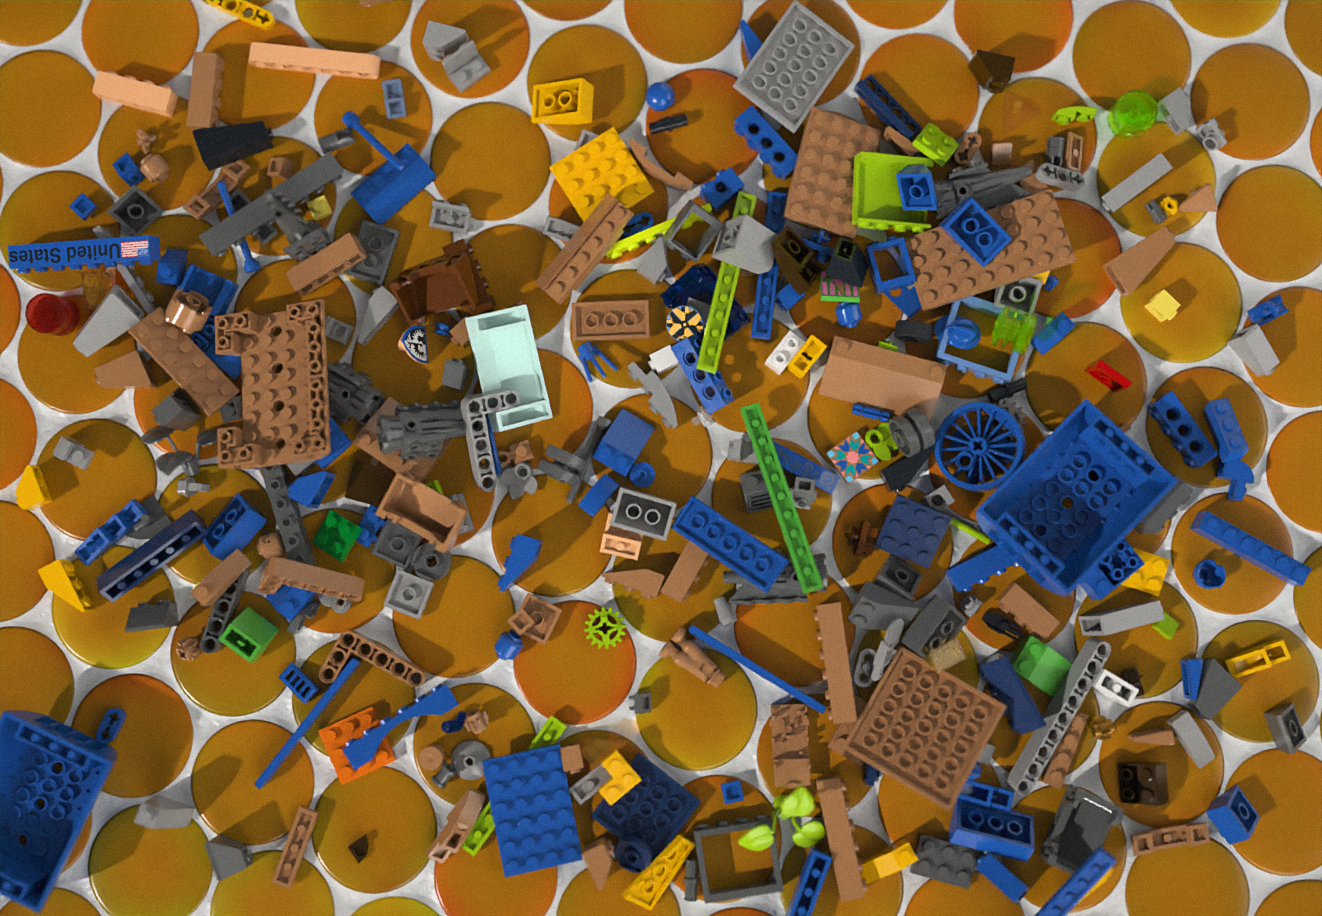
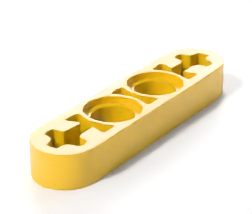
M206 0L211 7L263 30H271L275 26V18L269 11L247 1L222 0L221 3L219 0ZM231 1H235L237 4L233 10L227 9V5ZM247 9H253L254 13L251 17L244 16V12ZM258 16L264 19L268 17L270 21L264 23Z

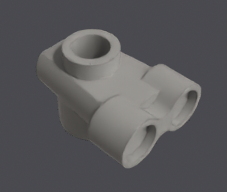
M1215 118L1200 124L1195 129L1200 136L1205 138L1203 145L1209 151L1217 150L1227 143L1225 133L1219 129V124Z

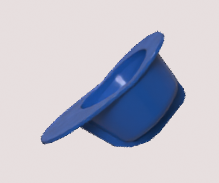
M945 315L938 319L935 324L934 332L939 341L942 340L945 328L948 329L949 339L947 345L960 349H971L980 341V328L970 319L956 315L955 320L946 327L949 315Z

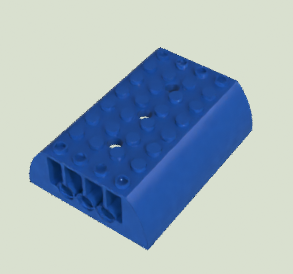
M1085 399L976 510V519L983 532L1042 587L1058 595L1068 596L1178 480L1092 403ZM1090 471L1097 473V481L1089 479L1088 473ZM1062 499H1069L1072 503L1071 508L1063 507ZM1036 526H1042L1045 529L1044 536L1036 534Z
M7 710L3 711L0 717V895L38 913L44 909L118 758L117 752L113 747L102 744L97 739L41 713ZM57 762H60L63 765V771L61 773L57 772L55 769V764ZM39 798H42L45 801V807L43 809L39 808L37 805V801ZM21 834L27 837L26 845L21 844L19 840Z

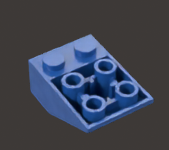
M521 534L512 537L509 547L512 549L511 555L507 556L504 562L506 571L505 574L500 576L498 581L499 591H507L537 561L543 541Z
M1123 538L1080 583V586L1091 600H1102L1145 563L1126 539Z

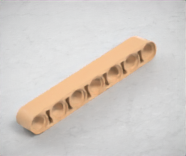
M253 42L250 46L248 62L253 66L377 79L381 58L371 54Z

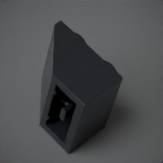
M839 236L825 274L833 279L844 281L851 286L862 288L868 264L858 243Z

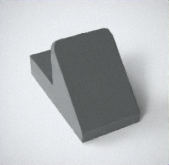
M242 396L233 397L232 401L220 409L224 423L243 419Z

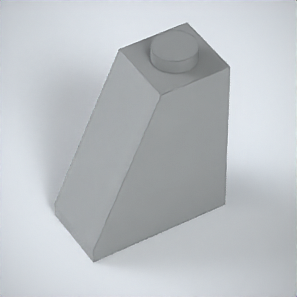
M1257 324L1240 330L1226 342L1257 377L1270 375L1276 370L1274 366L1280 362Z
M157 795L141 803L134 822L151 829L188 827L195 807L162 795Z

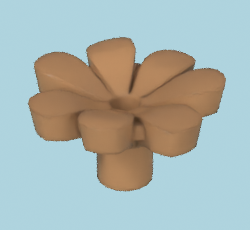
M136 129V134L139 138L137 139L138 146L142 145V151L147 154L150 152V143L157 142L156 136H147V133H144L142 129Z

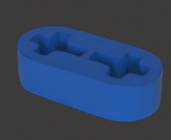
M643 212L633 216L626 225L628 227L635 225V227L631 228V233L628 234L624 231L621 236L627 238L653 227L652 215ZM644 217L646 220H650L648 221V226H645L644 224L637 225L642 222V218Z
M117 707L107 711L96 732L98 742L107 744L116 739L126 720V712L122 708ZM118 713L117 717L119 720L113 722L114 716L112 714ZM109 730L108 735L110 737L104 738L105 734L103 732Z

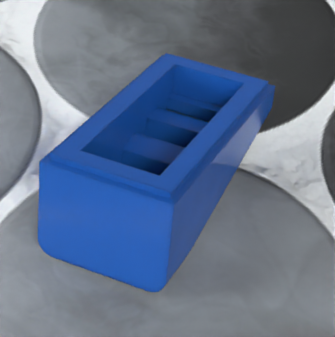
M1181 659L1184 698L1196 700L1203 659Z
M293 662L279 676L283 683L304 704L308 703L321 689ZM292 670L295 671L290 679L286 678ZM299 676L300 679L293 684L292 681ZM302 681L305 682L301 689L297 688ZM309 686L311 689L304 694V690Z

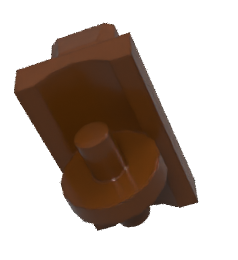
M861 521L858 535H856L858 527L852 526L851 533L845 532L844 536L849 537L848 545L854 546L855 539H857L853 555H872L874 545L865 543L866 536L876 538L879 528L870 525L868 521Z

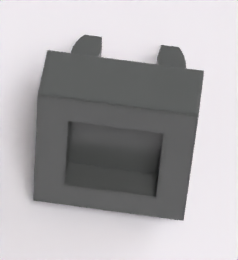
M641 692L629 696V699H634V706L629 707V709L634 711L635 714L651 712V692Z

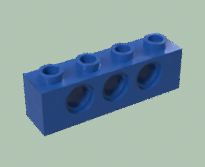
M751 105L734 120V130L740 137L743 136L747 140L746 143L750 149L756 150L760 154L759 158L764 164L770 165L773 174L785 181L793 174L798 155ZM755 127L759 132L753 134L749 129ZM768 141L771 147L765 148L761 143ZM776 155H781L784 158V160L782 162H778L775 160L774 157Z
M695 333L672 346L671 350L708 415L734 401V398L718 370L715 374L704 371V375L703 370L696 369L702 339Z
M1173 391L1164 393L1147 405L1150 416L1161 425V431L1172 440V446L1175 450L1180 451L1183 461L1187 466L1192 469L1199 468L1218 455ZM1167 411H1170L1172 414L1171 420L1166 416ZM1179 426L1183 429L1182 436L1178 433ZM1190 442L1195 446L1194 451H1191L1189 448Z

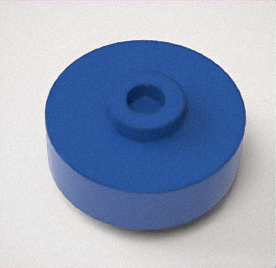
M640 462L632 467L630 479L635 486L645 488L653 483L655 471L650 464Z

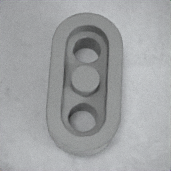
M864 648L858 653L853 680L860 687H868L873 682L871 675L875 666L873 662L877 654L873 649ZM866 654H869L871 657L869 661L864 660ZM862 673H865L866 678L864 680L859 679V676Z

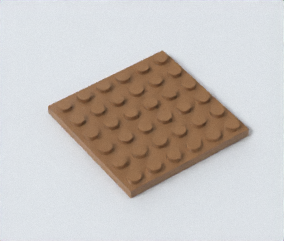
M900 646L842 749L950 812L1007 706Z

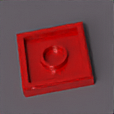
M1101 359L1089 364L1085 369L1086 373L1114 393L1129 388L1133 383Z

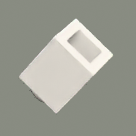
M670 345L649 355L650 361H648L651 370L653 372L656 371L658 375L679 364Z

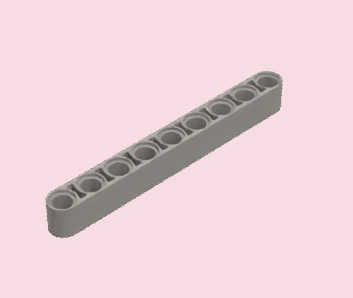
M1090 637L1084 643L1042 716L1047 726L1034 730L1007 777V786L1019 795L1026 796L1032 791L1111 653L1109 643L1095 637Z

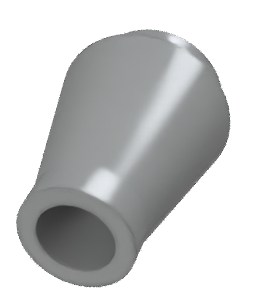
M724 596L714 600L719 622L724 627L738 620L736 617L737 613Z

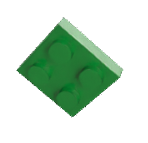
M330 510L311 543L338 561L344 562L363 528L338 512Z

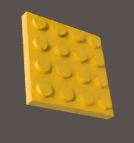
M614 127L549 167L583 222L590 216L607 193L611 194L627 209H630L655 192Z

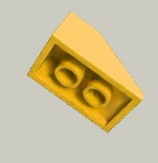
M584 78L534 85L531 122L563 125L592 123L594 86Z

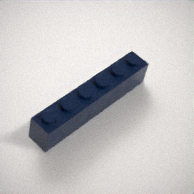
M193 509L186 512L97 577L99 593L112 603L205 536L208 533L205 520Z

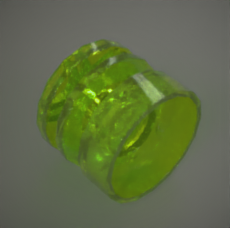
M1004 306L994 324L991 345L997 346L1001 338V348L1004 349L1008 341L1012 342L1011 351L1024 355L1032 339L1038 316L1025 312L1021 319H1017L1018 309H1014L1011 316H1008L1010 307Z

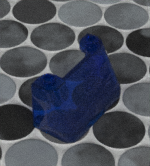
M704 263L693 265L660 296L663 298L665 306L669 309L683 304L686 305L689 297L711 305L717 276ZM733 298L723 344L751 322L749 315L735 298ZM704 324V331H703V333L700 335V337H701L702 340H703V336H704L706 324Z

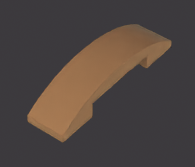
M631 138L629 141L631 152L638 164L650 176L672 188L687 191L693 189L694 182L681 173L677 172L673 178L645 158L647 156V149Z
M242 160L225 165L222 168L223 173L199 196L195 194L183 206V209L197 220L207 216L223 203L217 183L224 181L228 193L231 195L250 171L251 167Z
M1206 822L1158 827L1130 835L1134 856L1151 854L1155 850L1183 845L1196 846L1210 843Z

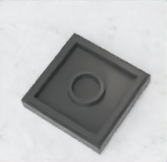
M388 518L370 553L403 569H407L423 537L399 523H393Z

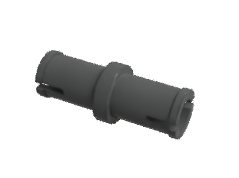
M686 859V877L683 879L685 883V901H697V883H699V878L697 877L698 859Z

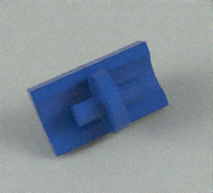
M821 229L820 234L812 232L810 236L817 239V242L803 236L801 239L811 249L819 251L816 261L825 264L829 256H832L834 248L821 244V241L828 244L830 238L823 236L825 230Z
M1278 295L1247 312L1251 323L1261 326L1289 311L1284 306L1281 296Z

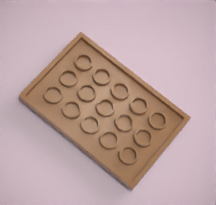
M812 106L806 120L782 217L850 240L855 239L858 225H852L854 156L861 151L874 153L877 150L881 130Z

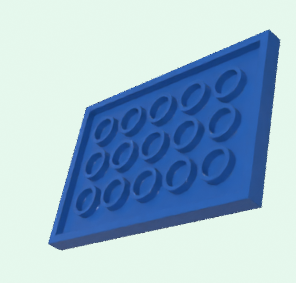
M560 743L482 760L505 877L583 860L566 772H564L560 753Z

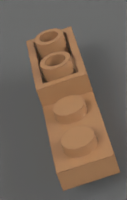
M470 787L467 789L446 817L448 823L425 852L427 858L443 864L451 852L457 853L477 820L486 797L484 793Z

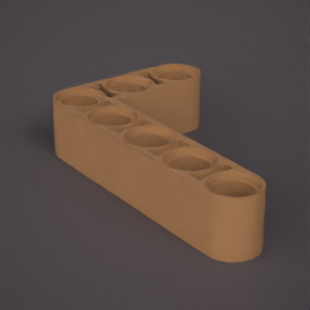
M272 557L261 571L257 590L264 594H274L284 584L349 601H361L365 580L284 558Z
M355 630L341 633L319 672L321 681L325 683L334 682L347 666L354 653L412 687H419L425 684L428 679V674L423 668ZM348 634L354 637L352 644H348L346 641ZM365 643L369 644L371 647V651L369 654H366L363 651V645ZM338 651L344 654L343 661L337 660L336 654ZM381 653L386 654L388 657V661L385 664L379 659ZM398 663H402L405 666L403 673L397 671L396 666ZM328 668L334 672L332 679L326 675ZM415 672L420 673L422 676L420 683L415 682L413 679Z

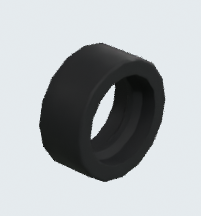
M899 320L896 321L894 337L903 341L928 343L931 341L933 327L928 323L920 321Z

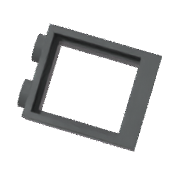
M690 199L663 235V238L666 240L665 245L673 251L678 249L682 252L680 255L688 261L692 259L697 263L724 224ZM691 212L710 224L692 251L673 238Z

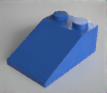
M966 197L938 225L982 267H985L1012 240L971 197Z
M622 409L592 457L627 477L655 427Z

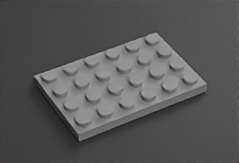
M794 0L732 87L791 132L795 133L855 45L797 0Z

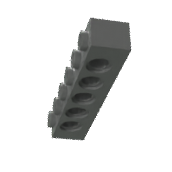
M286 465L260 468L288 559L317 566L298 503L288 497V488L291 481Z

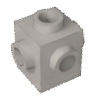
M796 477L794 487H790L795 507L810 510L811 503L816 502L815 480Z

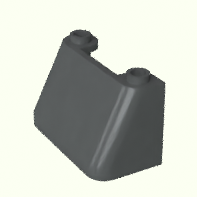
M1070 784L1049 827L1039 856L1046 863L1073 875L1099 846H1103L1111 825L1115 826L1122 822L1124 809Z

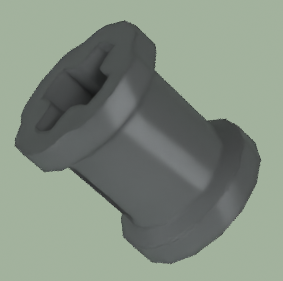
M443 762L439 772L431 777L432 782L441 789H444L450 778L457 774V770L447 762Z

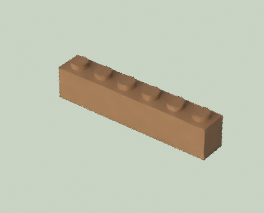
M838 602L817 605V610H814L815 622L819 621L820 629H816L817 639L822 641L823 649H819L820 660L825 661L822 675L823 681L827 680L828 688L824 689L826 700H830L831 708H827L828 718L833 720V724L857 722L841 604Z
M839 775L816 779L841 902L864 898V891L868 889L865 878L861 879L860 876L863 866L861 858L857 859L855 851H859L857 838H852L851 831H855L853 819H848L847 811L851 810L848 799H844L843 792L846 791L844 779L840 780Z

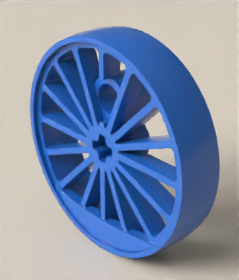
M969 403L952 411L941 423L935 437V458L942 473L955 485L969 491H991L998 489L1024 462L1026 439L1021 425L1007 410L991 403ZM976 410L978 436L967 415L969 412ZM982 410L990 415L983 436ZM961 416H964L974 438L970 437L955 423ZM994 418H995V419L998 420L1000 423H999L998 426L989 434L991 425H992L993 420H994ZM952 425L955 426L970 442L947 435L949 428ZM1003 426H1005L1009 430L1008 432L992 439ZM1011 435H1014L1017 439V443L992 445ZM945 438L969 445L968 447L943 448ZM977 444H981L983 449L979 450ZM1017 447L1016 457L992 450L996 448ZM963 451L957 457L945 462L944 452ZM990 453L1012 459L1014 462L1007 469ZM987 456L1006 471L1000 478L997 479ZM970 457V464L963 466V458ZM983 458L994 481L984 484ZM979 460L980 485H973L970 482ZM956 462L959 468L952 474L948 466ZM963 470L969 471L965 483L957 479Z

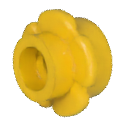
M1166 197L1160 202L1159 207L1163 213H1167L1166 216L1174 215L1178 211V202L1171 197Z

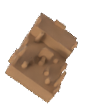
M805 703L771 704L769 726L772 730L775 787L788 786V788H797L799 785L810 786L811 763H809L808 757L809 737L807 733L809 717H807L808 706Z

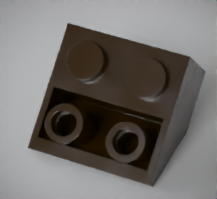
M1137 761L1118 763L1121 803L1161 806L1169 803L1166 762Z

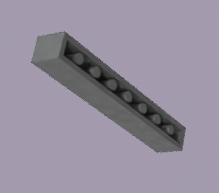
M329 152L270 191L274 193L281 191L284 195L283 198L288 197L290 203L297 204L299 202L302 205L311 199L309 195L316 192V194L324 191L326 189L325 185L329 182L334 184L341 180L344 170L332 153ZM265 194L199 235V238L213 257L216 255L219 258L229 252L227 248L233 244L235 247L245 242L244 237L251 234V236H254L262 231L260 227L267 223L269 226L276 222L272 215V205L266 206L264 203L266 199Z

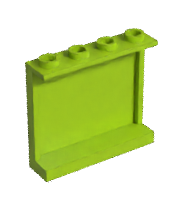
M862 151L855 155L852 225H858V228L875 226L877 230L894 228V231L897 232L912 230L913 233H922L931 228V224H927V210H903L896 174L907 165H925L930 169L933 167L934 161L930 158Z

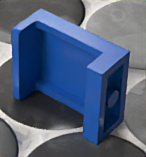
M191 264L186 269L184 280L177 289H184L183 292L187 293L192 290L206 297L209 300L208 305L212 306L210 315L215 317L226 314L239 286L230 280L221 278Z

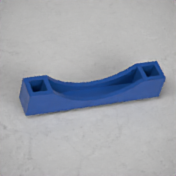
M440 683L431 689L433 693L429 696L421 695L414 700L416 704L410 708L408 705H405L397 710L398 715L394 718H391V716L386 717L380 721L381 726L374 729L372 726L364 731V737L359 740L353 738L345 743L346 748L343 749V752L353 769L356 770L375 757L377 748L383 738L399 723L420 715H443L459 705L448 685L443 686Z

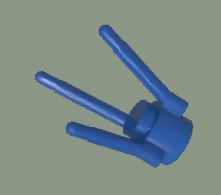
M590 341L578 347L577 350L580 353L578 357L582 362L589 382L593 380L586 360L593 362L603 378L607 377L595 359L597 354L610 367L618 371V368Z

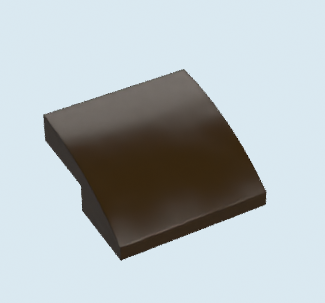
M355 460L344 498L379 507L392 483L395 471Z

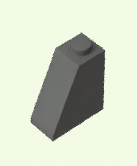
M1206 657L1202 663L1197 699H1190L1188 705L1193 708L1192 713L1199 719L1211 720L1242 686L1215 659Z

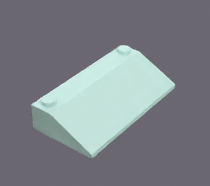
M521 305L465 318L482 392L509 388L517 391L520 395V402L516 407L488 413L492 432H501L553 418L527 306ZM511 393L506 396V402L511 400ZM493 397L488 400V407L493 404Z

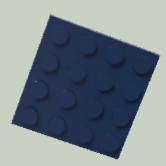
M638 752L629 765L641 777V781L612 805L603 798L591 814V817L619 839L625 836H633L643 840L651 849L652 863L669 845L701 803V800Z

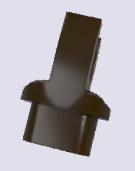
M1137 667L1122 671L1124 681L1139 690L1135 699L1143 697L1145 692L1140 682V678L1143 675L1139 674Z

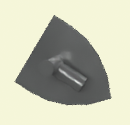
M154 495L141 504L148 514L141 516V520L133 525V529L127 533V537L151 539L172 523Z

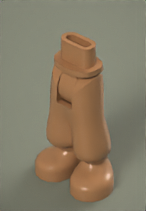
M680 626L671 636L670 640L679 645L682 650H678L668 641L658 655L661 658L671 656L676 665L717 688L726 676L720 672V668L693 640L685 638V628Z

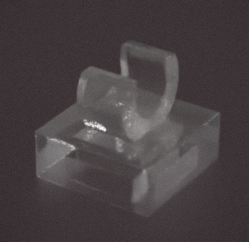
M704 406L696 409L695 411L698 416L691 419L694 426L702 423L706 427L716 422L712 414L708 415Z

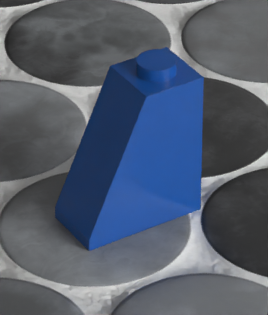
M990 853L987 856L983 854L978 859L977 864L979 865L976 868L1015 904H1018L1030 890Z

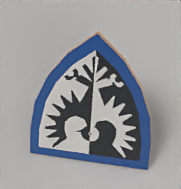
M413 325L407 328L398 341V349L400 351L405 350L413 360L422 364H428L426 326Z

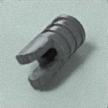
M349 127L317 138L324 155L355 143L352 129Z
M1047 138L1044 163L1062 166L1064 138Z

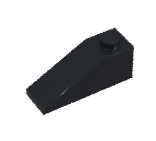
M934 446L921 450L912 457H907L878 471L887 491H894L896 494L904 490V485L912 480L934 451Z

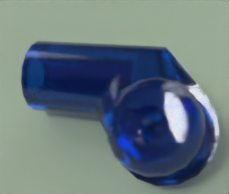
M461 710L456 719L444 721L441 724V729L445 733L460 731L464 726V720L467 719L466 715L468 713Z

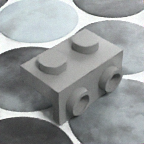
M438 199V202L432 201L433 210L429 224L430 228L468 235L472 211L467 205L462 203L452 205L448 201Z

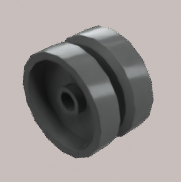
M913 407L905 411L903 416L898 415L889 420L891 436L899 450L906 457L918 454L920 448L925 450L935 444L933 429L926 416L918 408Z
M548 444L544 453L553 459L554 462L541 459L537 469L547 473V476L561 483L565 482L575 487L579 477L571 472L570 469L581 472L584 470L587 462L567 451Z

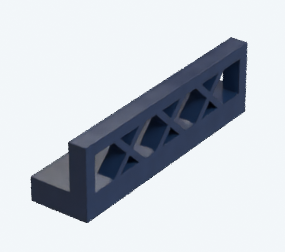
M871 74L864 80L861 79L855 85L853 91L887 127L890 126L908 140H911L922 130V127ZM869 81L875 86V92L868 87L867 83ZM879 97H885L888 100V106ZM892 110H898L901 113V120ZM905 124H911L915 130L912 132Z

